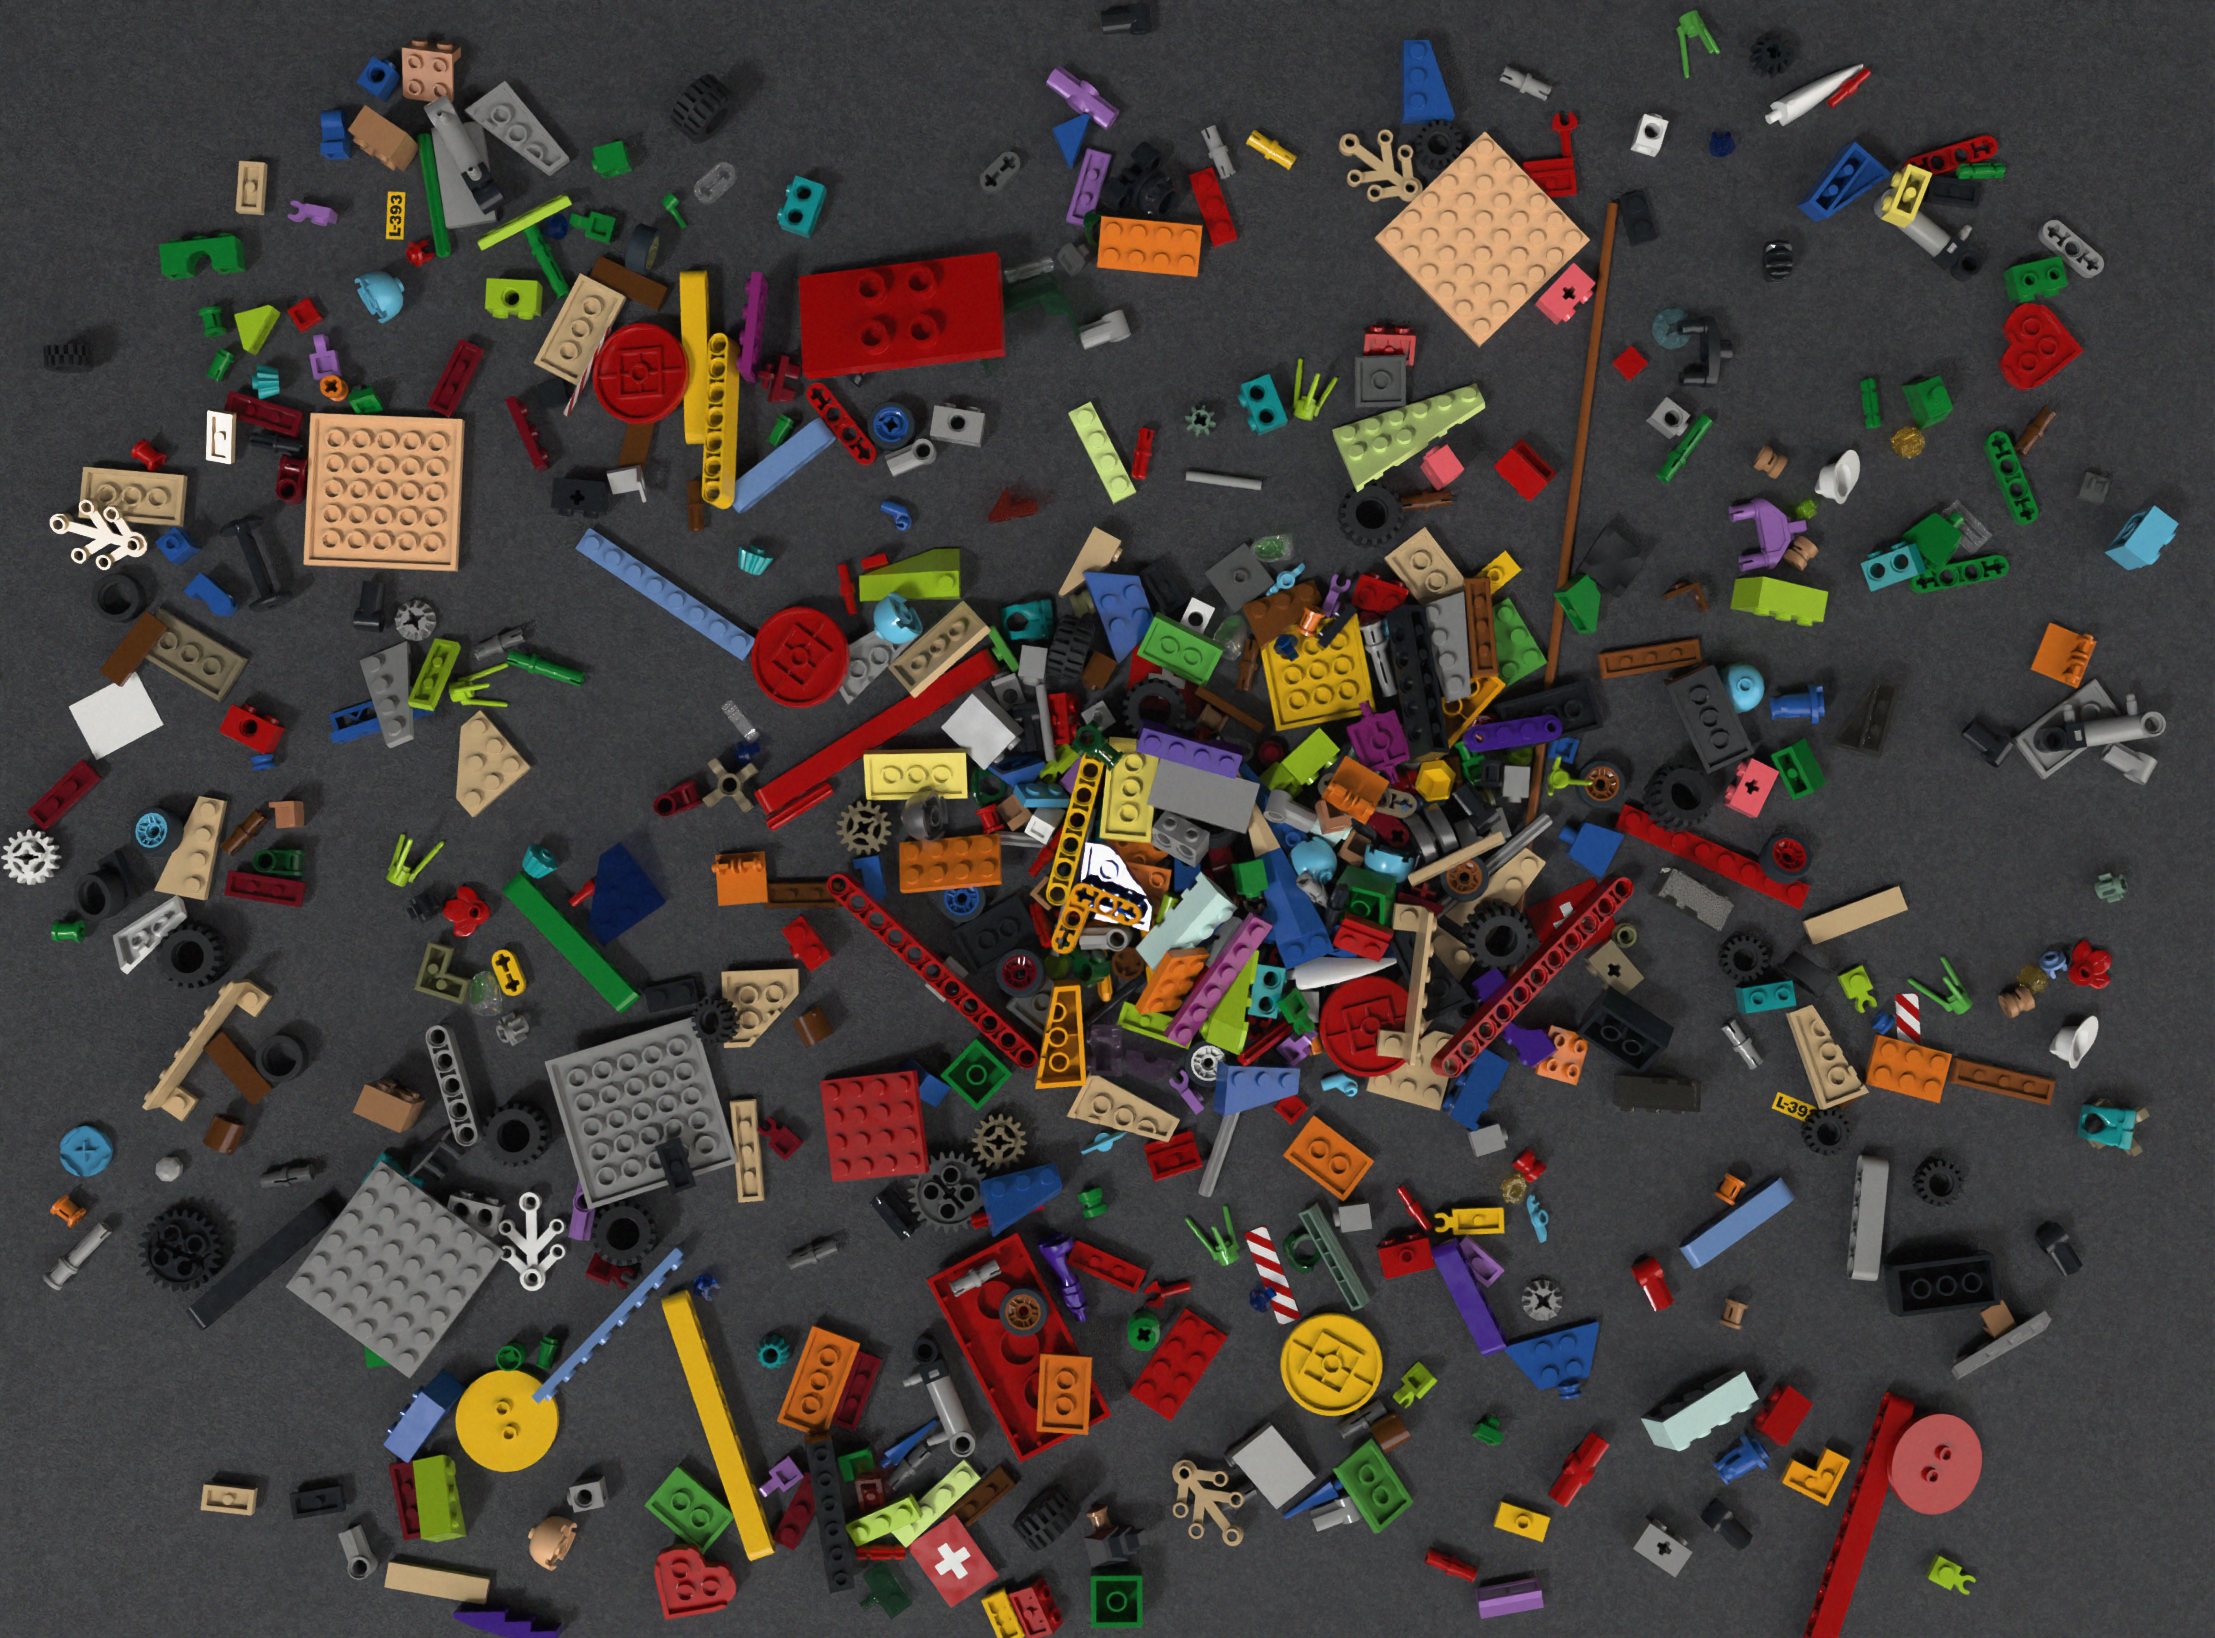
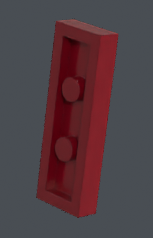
M460 338L427 407L452 419L485 350Z
M229 391L224 411L236 413V420L298 438L305 416L302 412L233 391Z
M514 395L505 399L535 469L539 472L550 469L547 463L550 460L546 448L544 446L540 447L537 438L540 437V434L535 424H530L527 418L530 412L524 400L520 401Z
M81 759L27 813L43 830H49L102 779V776L86 760Z
M228 870L224 896L303 907L307 882Z
M861 1349L858 1350L831 1423L852 1431L856 1430L882 1357Z
M416 1458L411 1459L408 1463L399 1461L388 1465L404 1541L421 1537L413 1461Z
M809 1469L772 1537L773 1541L793 1551L797 1547L815 1512Z

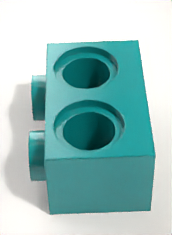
M795 176L794 181H790L786 189V196L788 197L785 206L781 205L778 211L777 220H779L781 228L810 239L827 194L825 186ZM809 190L811 195L808 199L803 200L799 198L800 192ZM796 213L803 215L799 223L790 222L792 215Z
M1270 374L1240 386V393L1237 394L1242 408L1247 407L1250 414L1247 417L1248 424L1252 431L1256 430L1258 436L1287 424L1288 419ZM1252 389H1260L1264 397L1260 400H1255L1250 396V391ZM1262 412H1268L1272 415L1273 421L1263 423L1259 415Z
M1905 541L1891 546L1892 552L1883 554L1881 550L1867 555L1869 560L1860 564L1871 592L1927 572L1916 543L1907 546ZM1902 554L1908 558L1909 563L1907 567L1903 566L1900 562ZM1878 563L1884 566V575H1880L1878 573Z
M1257 963L1255 982L1252 985L1249 984L1252 1004L1251 1007L1246 1008V1014L1277 1019V1013L1281 1009L1276 1002L1281 998L1282 987H1285L1287 982L1286 968L1277 964ZM1271 971V980L1264 983V975ZM1266 996V1005L1259 1008L1260 999Z
M1782 979L1735 987L1738 1011L1748 1014L1797 1006L1792 980Z

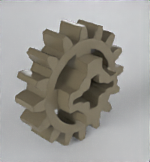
M861 801L857 802V808L848 805L850 812H841L844 821H837V824L842 826V830L837 831V834L844 835L840 843H849L850 845L847 849L849 852L857 848V855H861L863 850H866L867 855H871L872 848L877 852L881 851L879 844H888L887 840L884 839L885 835H892V832L886 830V827L892 825V822L885 821L888 813L884 812L881 814L879 812L881 810L880 805L873 809L871 801L867 802L866 807L863 806ZM869 811L875 814V816L870 819L864 818L860 812ZM852 818L854 821L853 829L848 833V823ZM861 822L864 824L872 823L868 828V834L863 832L857 833L861 828ZM881 823V833L877 839L875 830ZM864 838L869 845H859L854 840Z
M1003 1113L999 1114L998 1119H995L990 1114L989 1122H986L984 1119L980 1121L983 1126L982 1129L978 1127L974 1129L979 1135L972 1137V1142L978 1143L973 1148V1151L981 1152L978 1160L986 1158V1166L988 1167L994 1162L996 1169L1000 1168L1001 1163H1004L1008 1168L1010 1167L1011 1159L1016 1163L1019 1161L1017 1153L1023 1155L1025 1153L1020 1146L1027 1144V1140L1021 1139V1136L1025 1135L1026 1131L1018 1130L1021 1122L1018 1121L1013 1124L1012 1115L1006 1120ZM996 1125L995 1131L992 1134L983 1135L989 1127ZM1005 1125L1013 1130L1016 1137L1010 1136L1006 1132ZM997 1135H1002V1139L1007 1141L1002 1144V1147H997V1142L992 1140L996 1139ZM984 1146H989L994 1151V1156L990 1155ZM1008 1147H1015L1010 1155L1003 1157L1004 1151Z

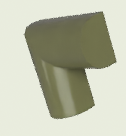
M428 941L414 990L464 1004L469 998L473 982L471 979L448 973L455 947L437 941Z

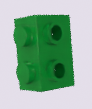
M2061 256L2013 266L2003 272L2010 302L2019 300L2020 304L2035 300V296L2043 294L2044 298L2053 297L2060 294L2059 290L2068 286Z
M1805 738L1788 744L1771 754L1793 800L1813 793L1827 784Z

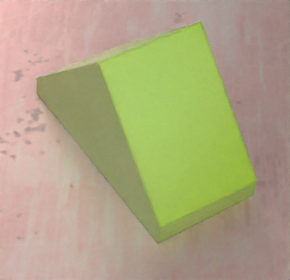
M270 305L234 314L243 349L257 356L281 312Z

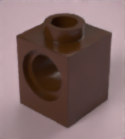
M1095 650L1081 675V679L1085 681L1083 685L1095 692L1098 688L1103 691L1117 666V662Z

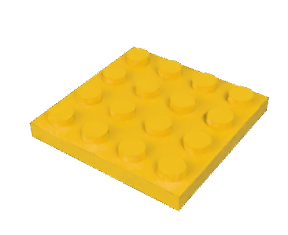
M1357 613L1351 617L1324 651L1315 645L1319 641L1316 636L1309 637L1298 632L1295 629L1296 625H1292L1287 629L1286 633L1280 638L1277 637L1271 641L1263 651L1260 650L1276 732L1363 715L1359 703L1369 700L1373 713L1376 712ZM1333 617L1321 619L1316 629L1317 634L1325 625L1330 628L1335 619Z

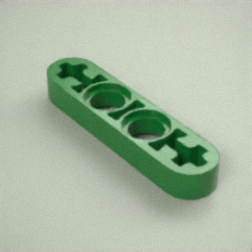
M2002 431L1993 432L1984 439L1985 452L2012 519L2018 525H2028L2038 517L2037 505L2010 438ZM1995 439L2002 441V444L1999 445V448L1997 446H1992V442H1994ZM2006 451L2007 455L1996 458V455L2000 454V452ZM2002 460L2011 462L2012 471L2010 473H2004L2000 469ZM2012 483L2020 485L2022 492L2019 497L2011 495L2009 488ZM2025 498L2026 502L2015 505L2014 502L2020 501ZM2023 509L2030 511V514L2027 515V518L2020 516V512H2022Z
M2000 555L1949 564L1943 568V570H1947L1952 574V581L1949 584L1941 581L1940 574L1937 575L1930 569H1926L1927 572L1910 577L1908 585L1914 593L1923 594L1993 580L2004 576L2008 572L2009 564ZM1994 561L1995 564H2000L2001 566L1997 573L1995 570L1984 572L1983 568L1993 565ZM1968 565L1974 566L1977 570V575L1974 579H1969L1965 575V568ZM1920 575L1922 579L1933 577L1934 582L1924 584L1923 589L1921 585L1916 584V580L1920 579Z

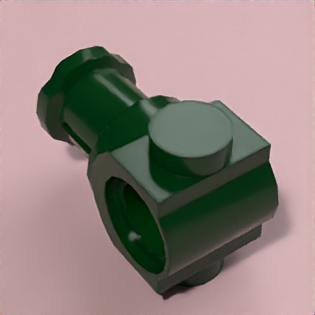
M1092 720L1086 726L1077 730L1075 740L1070 748L1081 757L1084 754H1087L1092 759L1097 757L1108 766L1107 770L1111 771L1125 753L1122 751L1118 752L1107 743L1108 738L1102 734L1104 728ZM1084 732H1091L1094 735V741L1090 745H1084L1080 742V737ZM1102 751H1105L1106 753H1108L1112 758H1109V757H1108L1106 754H1104Z
M1067 941L1061 949H1063L1064 946L1069 947L1070 942ZM1079 941L1072 952L1062 954L1064 958H1069L1074 963L1075 976L1086 987H1095L1096 983L1104 981V978L1110 974L1111 960L1106 954L1100 950H1081Z

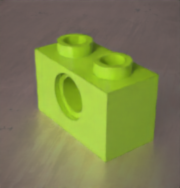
M487 278L485 309L493 314L495 318H508V315H518L520 319L532 320L533 316H541L543 286L534 280ZM519 295V301L515 305H509L510 297Z

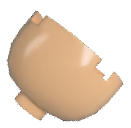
M551 1516L543 1520L539 1525L535 1524L528 1535V1538L531 1539L529 1549L533 1559L542 1567L550 1571L554 1570L557 1567L554 1564L556 1560H563L571 1547L576 1534L572 1532V1528H577V1524L561 1516Z

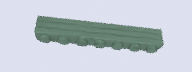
M1317 1203L1307 1206L1298 1213L1299 1217L1303 1221L1351 1310L1363 1308L1371 1301L1367 1291L1349 1262L1321 1208Z

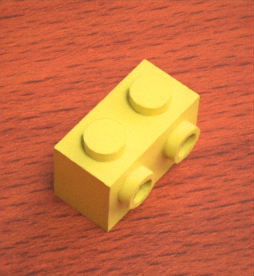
M1908 164L1900 172L1896 171L1890 183V186L1893 187L1891 194L1885 197L1881 205V210H1884L1881 219L1902 228L1913 222L1932 173Z

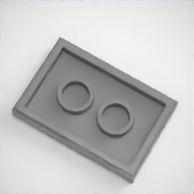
M1270 1421L1230 1453L1234 1461L1276 1510L1316 1478L1314 1473Z

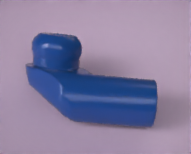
M884 499L881 511L893 515L898 530L906 531L909 529L912 519L907 507Z

